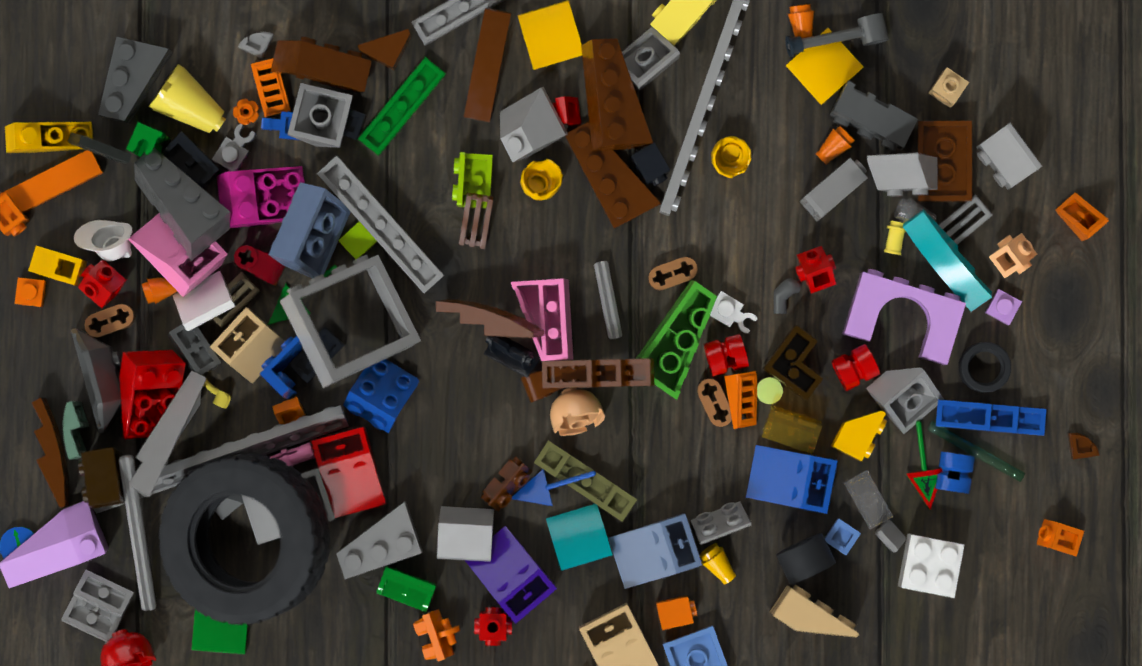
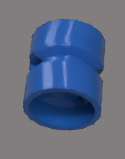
M941 452L939 467L942 469V472L937 474L935 489L970 494L972 479L968 475L974 470L975 457ZM950 471L961 472L959 480L949 479Z

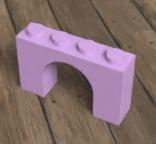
M868 269L867 273H860L842 334L869 342L881 308L891 299L907 298L916 302L923 309L927 318V330L919 358L947 365L966 303L960 301V296L945 292L944 296L934 293V288L921 284L919 288L909 286L908 280L894 277L892 281L883 278L884 273L873 269Z

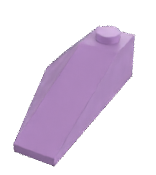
M82 501L61 510L28 540L0 562V569L8 587L12 588L106 554L109 546L93 509L88 506V503Z

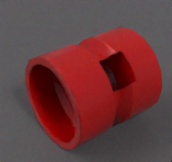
M740 334L726 337L722 343L719 340L703 344L712 377L727 373L730 367L733 370L749 367Z
M866 344L851 350L850 356L843 354L831 360L834 371L846 391L860 385L861 379L868 381L880 375L876 361Z

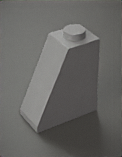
M849 158L808 193L800 203L818 221L867 179L865 175L867 170L858 160L853 161Z

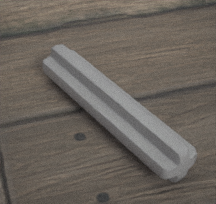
M607 261L596 262L594 268L608 338L611 340L621 338L622 330L609 265Z

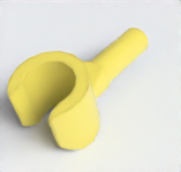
M206 379L203 386L216 395L212 403L226 409L231 401V396L213 386Z

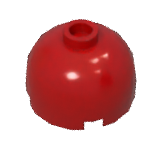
M127 629L114 632L112 634L113 638L104 644L100 655L101 666H151V660L156 661L151 643L142 634L136 632L128 633Z

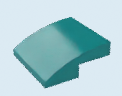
M597 504L546 518L561 571L613 555Z

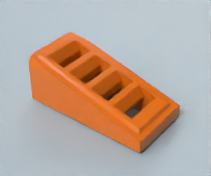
M273 58L251 64L265 118L279 115L281 111H291L282 73L273 72L260 76L259 71L272 67ZM277 79L275 84L267 86L262 84L264 81ZM280 90V94L265 96V92ZM282 99V105L268 108L267 103Z
M756 371L724 376L733 429L756 425ZM742 414H746L747 419L742 420Z

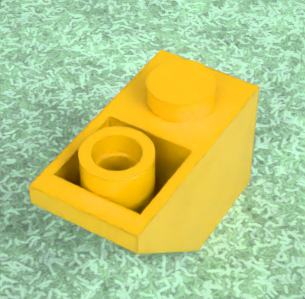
M36 246L28 271L79 286L83 279L81 274L86 269L88 261Z
M876 411L843 422L831 447L859 461H862L864 457L869 458L875 447V444L872 443L875 434L880 435L887 423V420L883 419L886 413Z

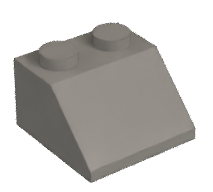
M1011 123L977 146L979 150L977 155L985 166H991L995 172L993 174L995 181L1000 187L1005 186L1007 190L1042 167Z
M919 153L867 156V162L877 190L887 192V196H903V191H912V195H928V190H938L937 157Z

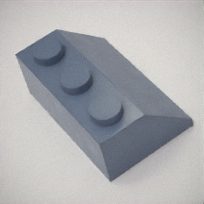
M300 182L293 195L287 214L283 218L277 237L272 244L269 256L280 264L312 279L321 274L324 275L351 211L342 201L325 188Z

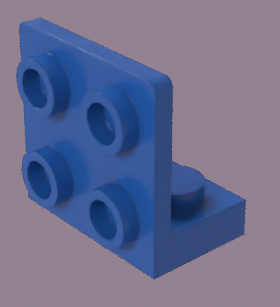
M298 336L288 338L280 347L282 351L276 357H269L261 366L263 370L259 373L282 397L288 400L297 394L293 389L296 384L282 371L304 349Z

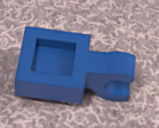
M281 111V119L262 118V130L280 131L279 139L299 140L288 135L293 112Z

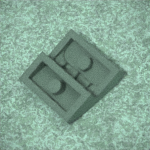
M81 401L66 403L64 411L63 434L68 459L82 458L81 453L87 452L80 430L90 426Z

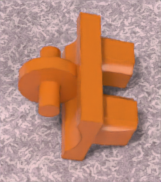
M439 609L422 615L423 618L413 623L418 636L428 633L431 643L422 646V652L426 660L437 659V661H441L454 655L452 645L457 643L454 633L461 631L459 625L451 627L449 618L442 619Z

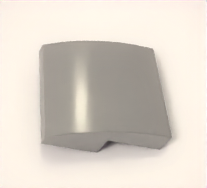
M85 570L61 620L107 642L113 638L112 634L117 631L134 592Z

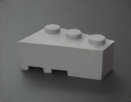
M407 502L402 503L337 553L345 579L423 552Z

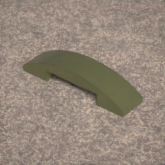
M549 440L534 461L536 465L559 480L594 471ZM597 472L593 477L567 484L622 522L637 501L636 498Z

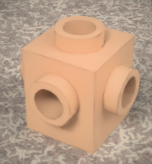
M1020 233L1015 238L1009 235L997 243L999 249L989 258L1002 276L1006 278L1015 271L1021 274L1032 266L1030 260L1037 253L1033 249L1031 242Z

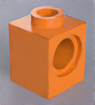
M687 595L656 602L662 630L694 623L693 617L697 616L694 600L689 601Z

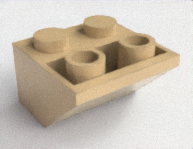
M246 307L210 348L253 384L260 377L259 373L263 370L261 367L269 357H276L282 351L280 347L285 340L250 308Z

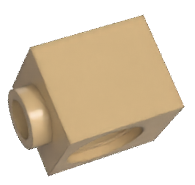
M946 68L928 93L951 108L969 82L949 68Z

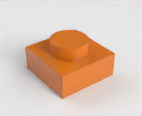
M18 277L15 304L43 307L46 281Z
M298 397L272 406L279 424H287L296 421L302 416H306Z

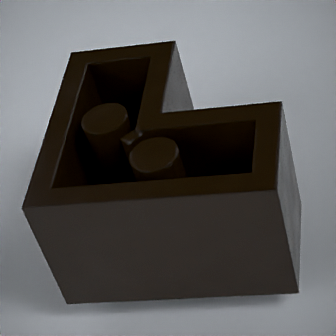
M797 325L793 326L762 369L803 400H808L823 380L821 376L802 363L817 343V340Z
M113 447L81 453L82 460H78L80 476H84L86 485L82 487L83 500L91 508L125 503L118 461L123 456V453Z

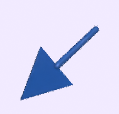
M542 469L512 496V499L553 506L550 489L596 475V472L591 471L548 484L545 471Z

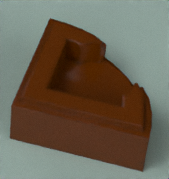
M1068 433L1072 460L1100 456L1096 445L1089 438L1079 433Z

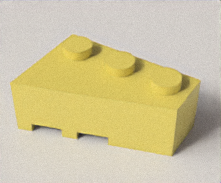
M670 0L666 6L661 4L652 14L655 19L650 25L671 44L676 45L717 0Z

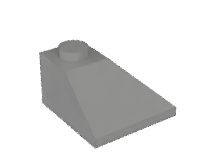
M544 87L539 88L500 111V139L512 162L528 158L568 135Z
M922 368L886 371L866 388L875 402L903 434L910 430L916 424V421H920L938 405V400H944Z

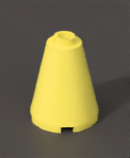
M179 64L169 75L149 105L153 111L208 133L212 130L217 132L226 120L222 116L225 111L193 76Z

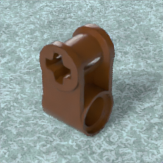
M542 370L531 373L528 378H521L530 403L563 389L543 388Z

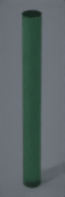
M930 422L927 428L929 432L1019 482L1024 478L1025 472L950 430L936 426L935 422Z

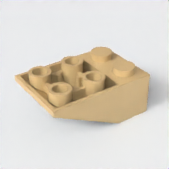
M797 585L793 589L786 586L770 610L773 616L795 631L851 637L859 635L858 632L853 630L856 626L854 623L842 615L835 618L831 615L834 611L820 600H817L814 604L808 600L811 595Z
M627 603L579 626V630L598 666H659Z

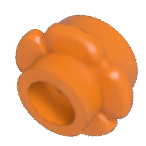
M241 99L237 102V106L233 108V116L242 125L254 123L259 117V107L254 101ZM245 109L249 111L248 114H244Z

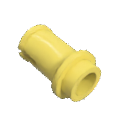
M891 221L890 226H887L889 232L886 248L884 249L885 253L901 255L904 234L906 232L903 228L904 223Z

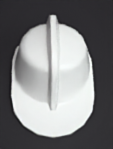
M107 220L91 221L82 225L76 231L74 242L82 249L95 251L105 261L129 258L132 255L131 242L128 239L132 234V227L128 223Z

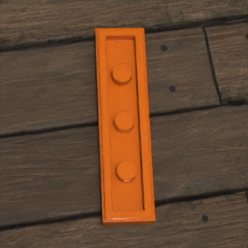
M86 150L0 193V197L7 193L21 212L25 213L103 174V171L94 153Z

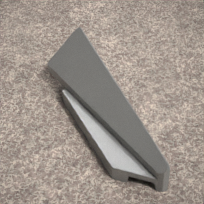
M194 371L190 372L136 456L142 464L128 485L145 497L151 495L175 443L200 406L201 389L206 378Z

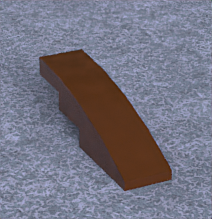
M485 8L464 117L485 122H490L512 14L510 12Z
M452 299L436 301V312L460 313V324L484 325L485 336L525 338L544 336L545 330L522 317L496 307Z
M654 359L542 361L543 388L655 386Z
M39 398L31 403L43 427L35 430L34 433L45 456L36 461L59 507L64 508L70 505L69 476L65 451L57 423L47 399Z

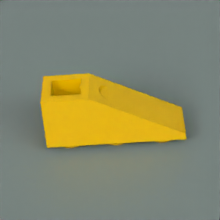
M17 122L5 126L6 153L81 150L83 148L70 144L68 138L70 133H76L93 139L92 122Z

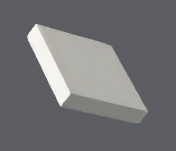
M220 271L208 276L186 296L183 297L179 292L173 295L181 321L187 331L235 307L225 279Z

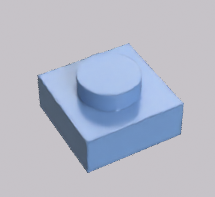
M837 518L825 536V540L829 545L847 555L861 533Z

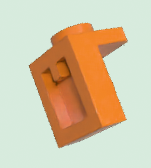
M5 193L0 197V230L6 236L11 234L17 236L27 228L25 224L29 219L21 212L12 198Z
M1044 519L1039 529L1037 545L1077 557L1084 531Z

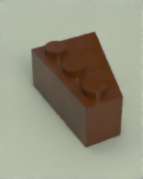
M301 37L300 41L277 40L271 72L278 74L289 73L296 75L295 78H306L320 82L323 85L352 92H365L371 60L362 58V53L347 50V53L339 52V46L324 43L322 47L316 45L317 40L307 37Z

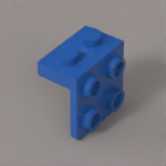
M385 359L362 371L350 389L343 406L353 415L360 416L369 421L375 428L389 433L399 413L416 389L419 380Z

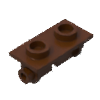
M516 456L513 460L509 459L498 472L505 480L501 483L494 477L482 491L484 494L481 498L499 512L501 508L506 507L511 502L512 495L516 490L528 482L529 475L533 471Z

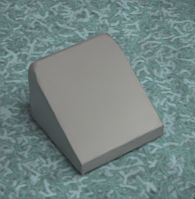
M891 520L884 522L875 531L876 536L891 552L896 553L906 540L904 534Z

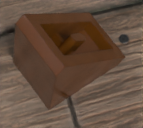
M409 29L360 44L358 48L363 55L395 71L412 37Z

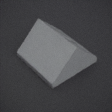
M654 27L648 29L622 51L633 86L638 92L673 64L680 56L678 49Z
M300 83L288 135L316 147L340 148L353 95Z
M441 506L438 522L437 559L491 562L494 509Z

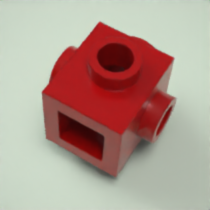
M822 246L797 254L799 266H796L795 269L800 282H806L811 294L836 285L833 270L836 269L831 254H825Z
M102 259L95 266L90 264L82 272L83 280L78 288L99 307L103 308L118 295L127 280Z
M485 607V611L480 612L479 618H474V634H479V641H485L487 646H500L501 641L507 640V635H512V619L507 618L506 612H501V607ZM489 623H496L498 630L490 632L488 630Z

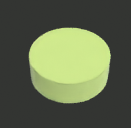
M768 377L759 381L757 384V398L761 402L774 404L781 399L783 387L777 379Z

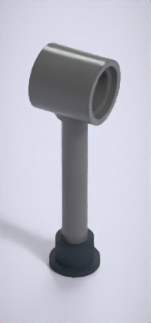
M878 13L857 19L858 27L807 38H801L800 36L791 38L786 36L785 42L788 55L793 57L795 53L803 52L806 48L856 38L862 40L863 46L888 41L889 37L884 14Z

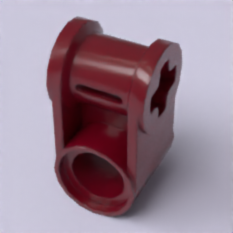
M244 245L239 247L234 254V261L237 266L254 274L255 277L277 286L286 266L269 256V253H264L252 246ZM248 250L252 251L250 256L254 258L253 262H247L243 265V259L240 258V254H246Z

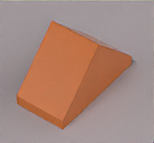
M1076 193L1071 195L1055 210L1081 241L1089 239L1109 221L1107 217Z

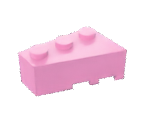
M550 279L511 282L526 320L545 330L544 336L533 338L541 361L573 360L569 280Z

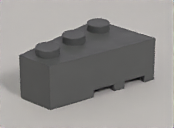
M116 37L98 115L104 119L130 124L146 98V94L154 81L159 77V73L173 52L168 48Z
M848 81L842 88L829 115L834 117L833 122L844 128H848L850 125L858 129L857 134L866 139L872 140V137H875L882 141L881 145L891 151L895 152L896 149L902 150L918 119L892 104H886L876 99V95L870 92L865 94L855 89V84Z

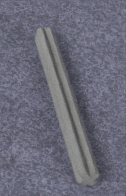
M124 455L118 461L141 608L143 611H151L156 608V598L139 492L128 485L136 473L134 457L132 455Z

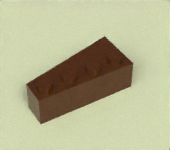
M617 38L591 39L581 45L592 151L635 149L652 144L653 141Z

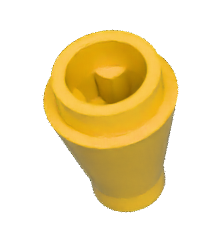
M715 543L707 547L699 555L702 559L701 563L720 579L723 584L729 583L736 577L723 547H719Z

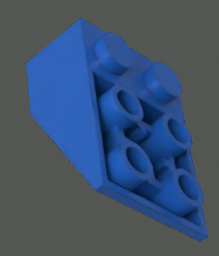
M756 445L746 498L827 514L837 460Z

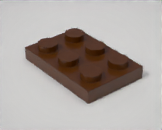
M918 121V153L937 157L938 190H928V195H918V202H972V121Z

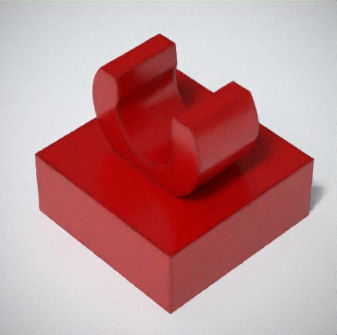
M564 96L555 98L556 103L552 104L557 109V114L563 125L581 124L578 97Z

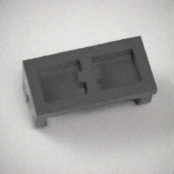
M183 324L169 332L168 338L190 371L205 376L206 373L215 370L221 364V361L210 348L209 343L198 327L187 331Z

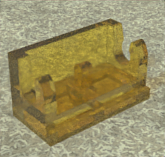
M771 405L763 427L762 437L813 454L822 429V421Z

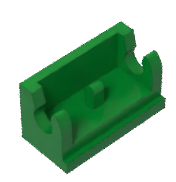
M138 122L126 150L139 157H142L144 153L149 155L154 150V147L161 153L165 143H169L170 137Z
M386 566L376 594L427 612L437 584Z

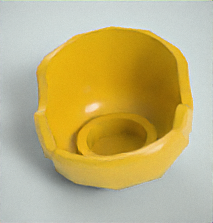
M728 136L720 139L711 151V162L719 174L733 178L747 170L751 162V149L743 139Z
M550 159L532 161L522 171L520 184L524 193L534 200H547L559 191L562 185L563 174L560 166Z

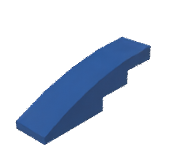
M938 400L936 426L1045 436L1047 409Z

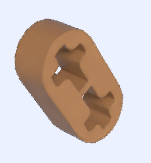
M682 257L657 266L649 273V284L655 290L660 291L690 281L697 274V264L689 257ZM682 262L693 267L689 271L690 276L688 277L684 273L678 275L674 273L675 270L681 268ZM657 271H660L661 274L671 272L672 277L664 280L665 285L660 286L659 282H653Z
M115 305L88 316L84 324L85 330L93 337L107 336L130 327L135 321V312L128 305ZM120 309L123 312H129V316L126 317V323L124 324L120 320L112 321L113 317L119 315ZM96 318L98 321L108 320L109 323L101 327L100 333L97 330L91 329Z
M705 379L700 382L697 394L709 420L718 427L728 425L732 420L730 406L720 384L714 379ZM706 383L710 386L715 385L717 389L713 392L716 399L714 402L711 401L708 395L703 396L702 394ZM717 403L721 410L728 411V414L725 416V422H721L720 419L715 420L713 417L716 414L714 405Z

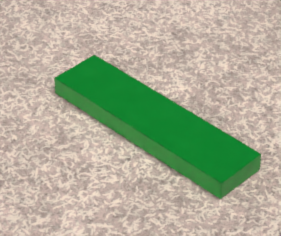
M425 57L358 140L380 156L446 76V73Z

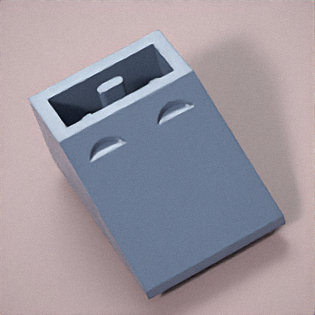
M685 513L608 538L625 589L702 566Z

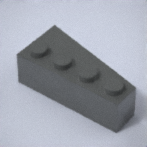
M154 148L152 153L149 155L144 154L134 162L136 183L152 206L156 207L163 222L168 224L174 233L175 239L179 244H182L191 261L230 229V211L157 149Z

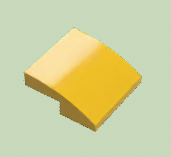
M568 0L517 15L533 70L582 56V44Z
M827 28L821 34L831 33L832 31ZM842 42L806 48L786 65L821 105L863 68L862 64Z

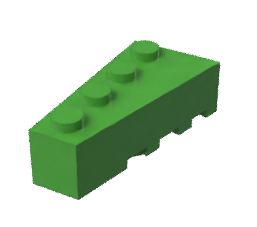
M690 280L636 357V359H654L655 386L676 400L679 397L683 381L686 379L693 355L696 353L700 337L706 327L717 298L716 295L693 280Z

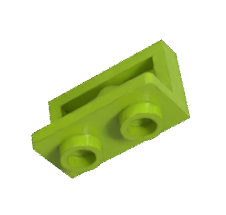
M460 152V158L454 159V174H459L458 185L453 184L452 200L457 201L458 207H465L467 192L491 196L493 155ZM471 200L470 208H476L477 200ZM482 201L481 208L486 209L487 202Z

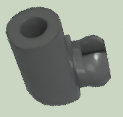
M793 278L785 279L775 288L773 293V314H787V299L801 290V283Z

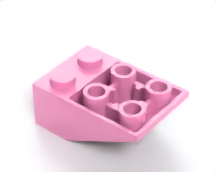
M160 213L128 239L183 297L217 270L227 256V253L215 241L191 261L182 244H179L175 239L174 233L168 224H165L161 219Z

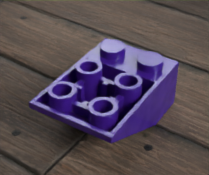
M506 526L492 537L491 562L465 560L515 624L557 589L553 581Z

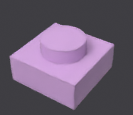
M997 289L985 313L1006 325H1010L1022 301Z

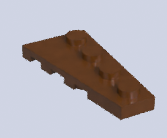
M588 122L568 132L565 138L614 229L661 205L658 199L614 150L592 151L590 125Z

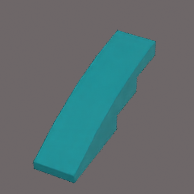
M924 209L903 224V228L923 256L954 294L960 296V300L966 303L965 306L971 312L992 298V291L975 274V268L958 251V245Z

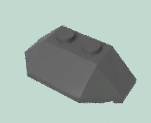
M71 329L98 433H106L121 410L120 372L118 368L121 367L120 355L118 351L114 352L113 347L90 336L81 329Z

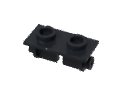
M487 336L486 338L488 348L483 354L526 378L529 377L541 359L539 354L508 337Z

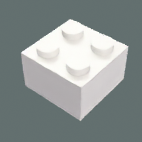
M907 533L898 586L954 598L964 545Z

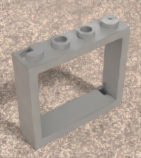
M364 255L353 261L354 266L349 268L345 264L331 271V276L325 278L321 274L309 280L310 285L304 288L301 284L288 289L289 295L280 300L323 388L398 354L421 341L379 255L372 258ZM367 270L401 339L335 369L301 299Z

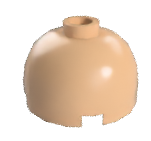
M576 387L564 389L561 392L562 395L558 396L551 406L550 420L555 434L559 431L560 436H570L586 432L588 430L585 426L594 423L596 427L605 419L599 399L591 392L582 389L577 390Z

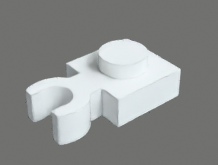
M722 291L717 296L710 314L711 317L729 328L733 322H736L738 328L744 333H749L750 330L744 327L743 321L746 318H750L753 321L757 320V317L752 313L740 312L744 304Z

